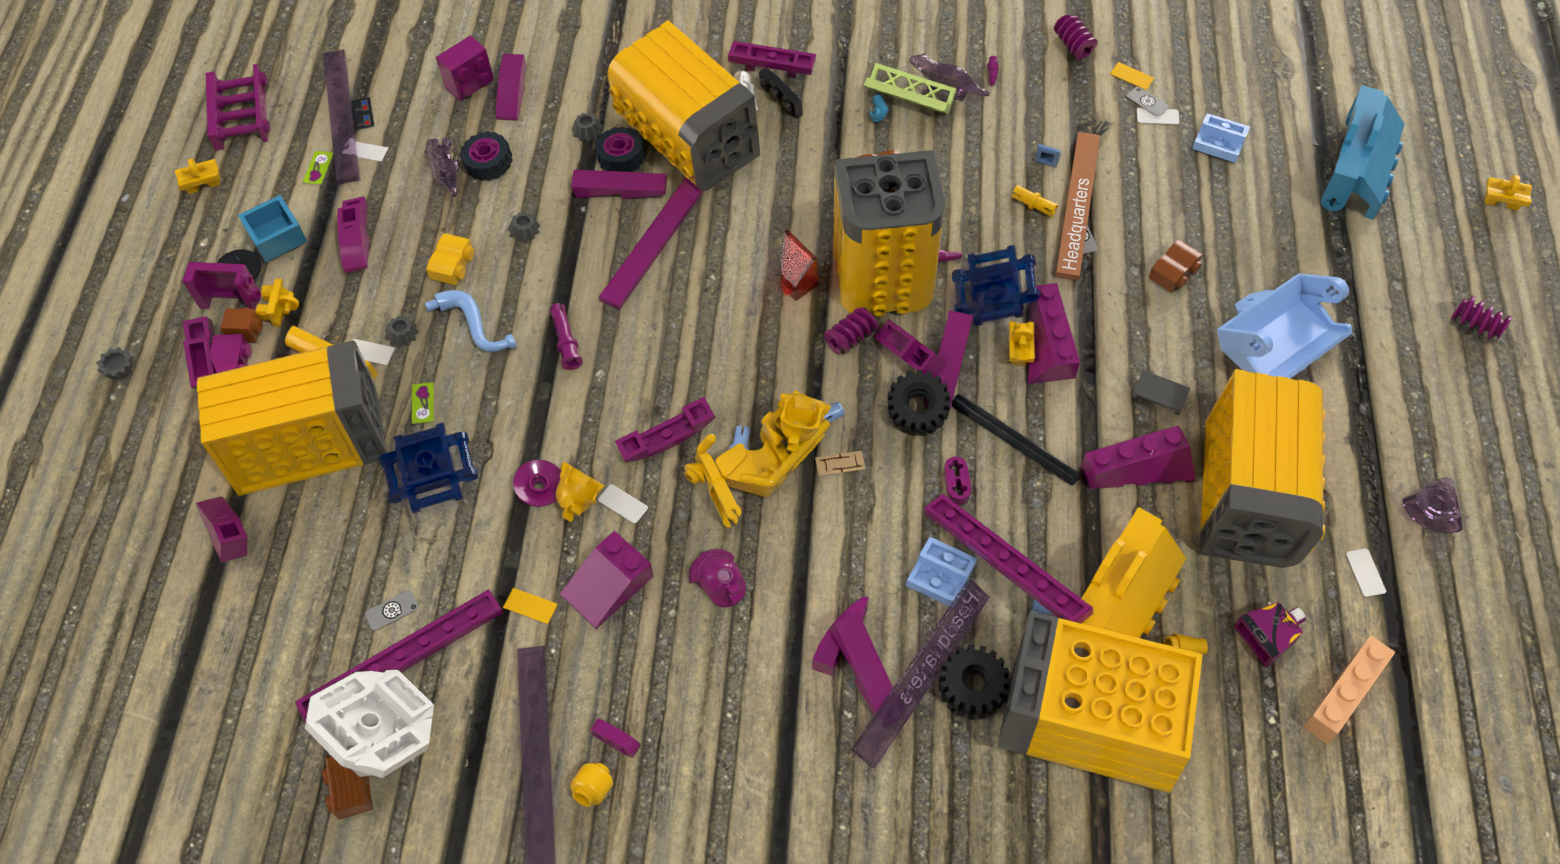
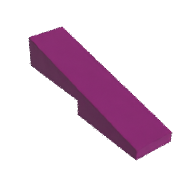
M574 169L571 188L577 198L620 194L622 199L659 196L666 194L667 175L661 173Z
M949 310L938 354L946 363L936 376L938 375L941 378L942 384L945 382L947 385V392H950L951 409L973 315Z
M856 612L834 623L830 631L856 676L854 682L881 730L903 719L906 714L859 613Z

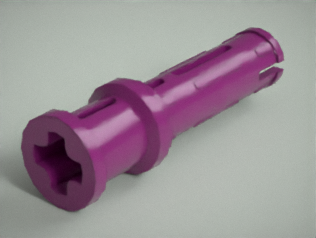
M556 303L550 307V313L559 340L557 350L562 356L561 365L566 370H574L582 365L583 360L577 351L578 342L571 334L565 306L563 304L559 306V303Z

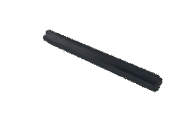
M957 394L952 401L954 408L1068 484L1074 485L1079 480L1081 474L963 395Z

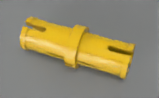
M1017 185L1013 190L1015 194L1012 193L1011 198L1028 205L1029 209H1036L1051 218L1057 211L1055 208L1058 209L1059 206L1057 203L1041 197V193H1033L1021 187V185Z

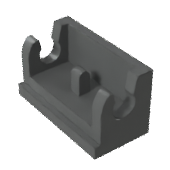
M1143 370L1132 398L1137 399V397L1146 399L1174 410V414L1179 416L1190 388Z

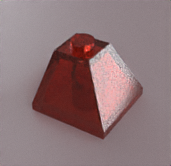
M788 229L783 232L780 287L784 294L790 295L797 301L817 287L818 258Z

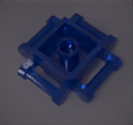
M1015 245L1007 246V249L979 255L975 253L968 254L969 270L956 269L952 271V281L955 282L956 294L954 311L972 314L975 326L983 325V322L1014 316L1015 318L1023 317L1024 304L1037 301L1040 298L1039 289L1036 288L1034 270L1036 258L1034 255L1028 254L1024 255L1021 259H1017ZM1009 258L1008 262L978 268V264ZM1020 270H1025L1027 286L1025 292H1022ZM970 281L972 303H966L964 282Z
M444 422L436 424V427L406 436L402 434L394 436L396 450L382 454L379 457L380 465L384 467L389 489L387 493L388 501L390 503H399L408 497L413 514L421 512L422 508L452 499L456 501L464 499L459 482L473 481L479 477L477 468L473 466L470 455L468 433L457 432L448 435ZM454 445L458 446L463 469L457 471L450 448ZM396 462H399L403 487L398 486L394 469ZM451 485V490L420 499L417 498V494Z

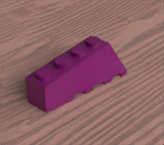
M1057 283L1035 285L1031 294L1029 322H1034L1035 359L1034 363L1028 362V384L1074 379L1078 372L1080 360Z
M1179 425L1087 452L1080 467L1090 489L1123 487L1124 484L1144 486L1154 482L1173 484L1174 481L1184 480L1185 483L1195 482L1196 480L1191 448Z

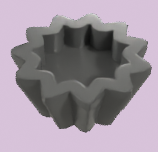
M589 112L578 115L572 127L573 136L579 138V141L586 140L588 143L592 139L597 140L598 136L602 134L601 130L603 129V125L599 122L598 118Z
M519 212L518 215L513 216L508 231L510 232V237L515 238L516 242L522 240L526 243L528 239H535V235L540 233L538 230L540 224L532 214Z
M397 316L396 319L392 318L385 329V340L390 341V346L397 345L398 348H401L403 345L409 346L411 341L416 340L415 335L419 333L416 329L417 324L405 316Z
M117 347L113 350L109 348L107 353L101 354V359L96 362L99 365L97 371L113 380L126 378L132 372L133 357L129 355L128 349L122 350L120 347Z

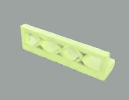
M875 63L871 77H866L864 86L870 90L947 115L957 91L956 88ZM879 69L886 71L890 80L886 82L876 80ZM905 77L910 86L902 89L896 86L895 81ZM922 83L926 84L930 93L926 95L918 94L915 87ZM941 90L950 92L947 103L937 100L935 94Z

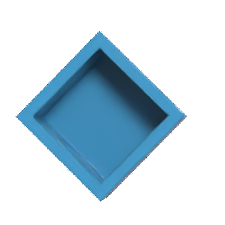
M281 195L238 215L265 263L307 242L300 225Z

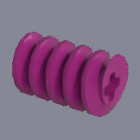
M1064 15L1055 23V33L1063 41L1064 45L1067 46L1068 50L1071 51L1076 60L1086 58L1097 47V39L1093 38V34L1089 32L1078 16Z
M1474 295L1467 300L1464 297L1451 316V319L1454 320L1461 316V325L1470 321V330L1479 326V335L1488 331V340L1494 336H1497L1498 340L1510 324L1512 316L1509 315L1502 319L1503 311L1500 310L1492 314L1494 306L1491 305L1484 310L1485 301L1482 300L1475 305L1476 297Z
M861 307L856 308L853 313H849L846 318L841 319L839 324H835L832 329H828L824 337L832 351L840 355L841 350L848 353L850 346L855 348L857 341L863 342L865 340L864 335L869 337L872 334L871 330L876 332L879 328L874 316L866 308Z

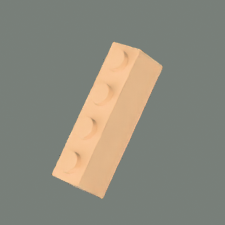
M1370 635L1357 650L1303 727L1328 744L1340 732L1395 654V651Z

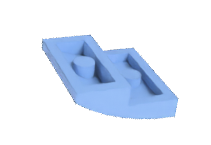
M1207 113L1192 149L1236 163L1250 127Z
M929 537L905 586L954 609L978 558Z

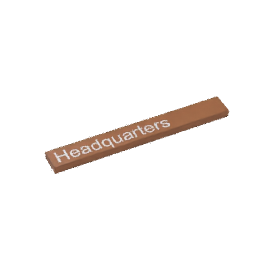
M1078 132L1055 277L1079 281L1100 135Z

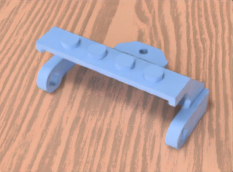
M1298 273L1275 290H1264L1247 295L1235 303L1238 315L1217 329L1221 351L1225 352L1242 370L1291 379L1352 334V326L1350 324L1334 322L1321 305V302L1339 303L1349 294L1347 283L1339 277Z

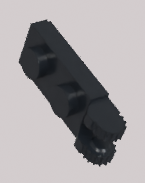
M769 68L761 69L759 78L761 79L760 82L763 90L770 92L774 100H779L787 113L791 112L796 119L802 116L801 99Z

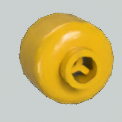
M586 763L580 768L570 785L572 797L576 802L585 807L596 806L602 803L613 785L612 777L609 774L610 771L604 764Z

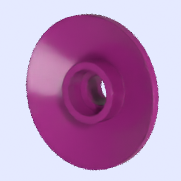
M531 460L524 463L518 468L513 479V487L517 497L522 502L534 507H544L556 502V490L561 479V470L555 464L546 460ZM540 484L543 486V488L536 489L534 488V486Z

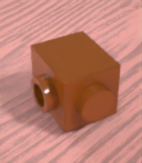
M226 308L220 329L224 335L243 334L247 342H257L258 335L263 329V323L254 309Z

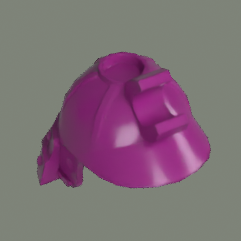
M718 548L702 552L691 563L689 569L690 584L697 582L698 586L705 590L709 598L720 607L737 605L746 593L745 580L734 562L735 557L731 552Z

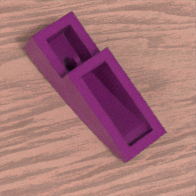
M524 54L502 55L497 88V120L518 121L525 91L523 82L527 69Z
M207 316L182 321L186 341H183L192 388L197 387V379L199 377L217 373L209 355L213 335H215L213 321Z
M890 319L886 321L874 337L915 370H922L923 375L930 371L933 372L932 377L934 378L946 363L936 353Z
M863 596L857 600L834 623L856 612L859 613L862 621H864L868 610L869 597ZM830 627L814 654L812 670L833 676L842 651L832 635Z

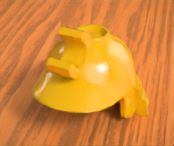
M781 393L783 410L780 415L781 430L789 438L787 450L797 453L799 443L808 441L815 435L821 421L828 414L831 406L821 400L808 396Z
M563 461L561 464V479L556 490V499L560 504L559 506L564 508L562 517L572 522L574 514L580 516L582 512L597 504L596 496L605 485Z

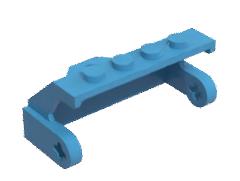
M1361 85L1346 118L1348 128L1337 164L1321 199V205L1327 210H1341L1345 206L1350 194L1356 192L1370 205L1365 217L1374 220L1382 203L1385 204L1390 191L1386 190V188L1390 187L1394 174L1391 171L1395 170L1399 160L1395 156L1399 155L1403 146L1400 138L1404 122L1389 97L1383 95L1384 91Z

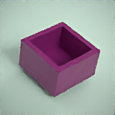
M471 35L436 56L445 88L460 102L494 80L486 48Z

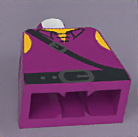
M1276 602L1241 615L1233 627L1264 667L1268 668L1294 645L1303 634L1302 629L1298 625L1306 621V616L1298 607L1287 612L1280 603Z

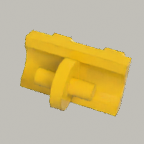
M190 158L188 159L189 166L175 170L179 189L186 190L189 194L197 192L200 189L199 185L207 183L210 187L220 185L219 179L221 178L215 159L196 164L195 160Z
M1512 175L1509 181L1489 177L1486 181L1485 204L1495 206L1499 201L1505 202L1507 207L1513 210H1519L1522 206L1529 207L1532 203V185L1520 183V176Z
M275 278L273 285L262 286L261 297L264 301H269V303L258 304L256 308L258 317L261 320H270L273 327H281L283 315L289 314L290 311L296 310L299 306V301L294 297V293L284 288L282 285L283 280Z
M1009 321V362L1016 366H1026L1027 362L1034 363V322L1017 323Z

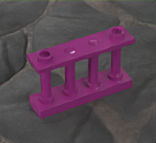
M253 64L254 76L233 80H218L214 71L205 73L207 135L215 151L224 150V140H227V137L259 132L263 142H268V132L271 131L266 116L265 85L268 82L265 72L260 71L258 64ZM254 85L253 92L222 96V93L227 89ZM255 100V107L223 112L225 105ZM256 116V123L225 129L223 127L226 121Z

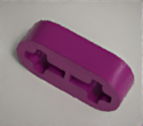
M950 457L944 467L947 496L957 505L965 504L971 494L968 465L961 457ZM952 466H957V469H959V475L956 477ZM960 484V490L963 492L961 496L955 492L956 485Z
M599 718L596 719L589 730L594 737L630 758H633L641 747V744L636 739Z

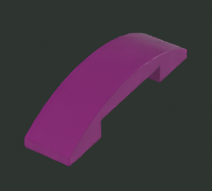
M705 397L682 407L683 413L641 434L636 430L616 440L615 443L625 462H633L659 454L689 439L715 419V415Z

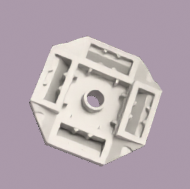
M386 670L385 673L375 671L355 672L310 697L305 729L341 766L350 768L359 777L373 775L384 778L427 751L434 704L398 670Z

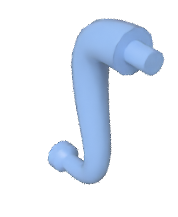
M449 290L434 294V300L425 303L428 312L437 308L441 312L456 307L462 309L467 319L472 339L483 351L497 352L506 348L513 349L517 347L512 334L506 335L505 339L497 342L486 340L478 305L472 296L464 291Z

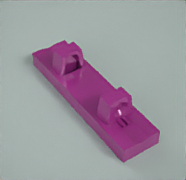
M733 41L728 54V62L745 64L746 70L755 71V66L787 71L788 77L796 78L797 73L812 75L816 54Z

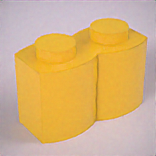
M444 233L440 237L436 250L430 257L426 268L429 279L456 286L459 280L464 278L465 266L474 256V248L470 239Z

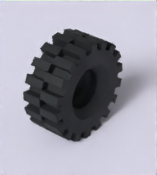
M917 370V374L912 375V371L906 372V377L900 375L897 377V383L893 381L891 384V391H888L887 400L889 417L893 419V424L896 427L900 426V431L903 433L909 430L911 436H915L916 432H921V436H926V431L930 430L932 434L936 432L937 426L941 428L944 425V420H947L949 416L950 392H947L946 383L942 384L941 378L938 375L935 378L932 377L933 372L927 371V374L923 375L922 370ZM915 396L925 397L929 403L927 409L922 412L913 411L909 406L911 398Z
M968 645L967 650H964L962 646L957 648L956 654L952 651L948 655L947 661H944L939 677L938 687L939 691L942 692L941 699L943 702H948L947 708L950 711L955 708L957 710L956 715L962 717L963 713L968 714V719L974 720L975 715H979V719H985L988 713L990 716L995 714L997 708L1000 709L1010 686V678H1008L1010 672L1008 667L1004 668L1005 661L1002 657L997 660V653L991 650L990 654L986 653L985 646H980L979 650H975V645ZM969 672L979 673L985 679V686L978 691L971 690L965 686L964 676Z

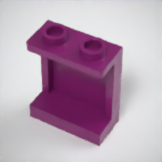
M188 262L182 282L200 309H209L212 298L243 299L248 308L255 310L257 302L261 299V291L245 264Z

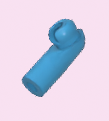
M878 94L872 98L876 108H874L873 112L870 110L869 113L873 122H881L889 112L884 99Z

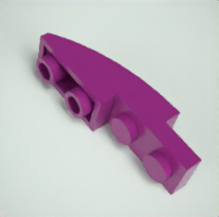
M364 196L342 201V207L338 208V240L345 273L368 268L369 237L366 233L368 203Z

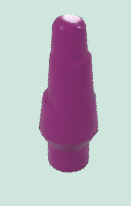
M990 56L987 64L989 84L991 86H994L997 80L999 68L997 56Z
M939 249L938 262L962 258L961 252H948Z

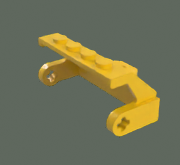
M1139 507L1137 508L1121 536L1114 542L1102 561L1091 584L1081 598L1093 607V614L1081 624L1140 638L1143 633L1146 635L1150 633L1156 622L1152 617L1155 612L1162 613L1168 602L1164 597L1167 592L1173 594L1180 582V579L1176 577L1187 559L1167 529L1161 525L1163 520Z

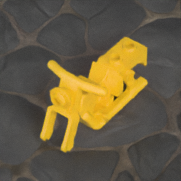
M797 390L793 392L794 394L806 396L805 394H801ZM780 400L777 404L779 408L774 413L768 412L761 421L763 426L760 432V439L764 444L761 449L747 450L743 444L739 443L718 456L714 463L707 450L715 443L716 436L709 434L697 446L695 454L697 462L684 466L686 471L684 475L693 484H703L706 482L709 494L722 518L723 525L731 528L728 519L732 520L736 526L741 515V508L737 505L729 487L761 497L772 495L826 436L824 433L831 425L828 420L823 419L815 435L808 441L800 442L797 453L792 452L789 455L782 440L788 441L789 438L781 430L780 415L783 410Z

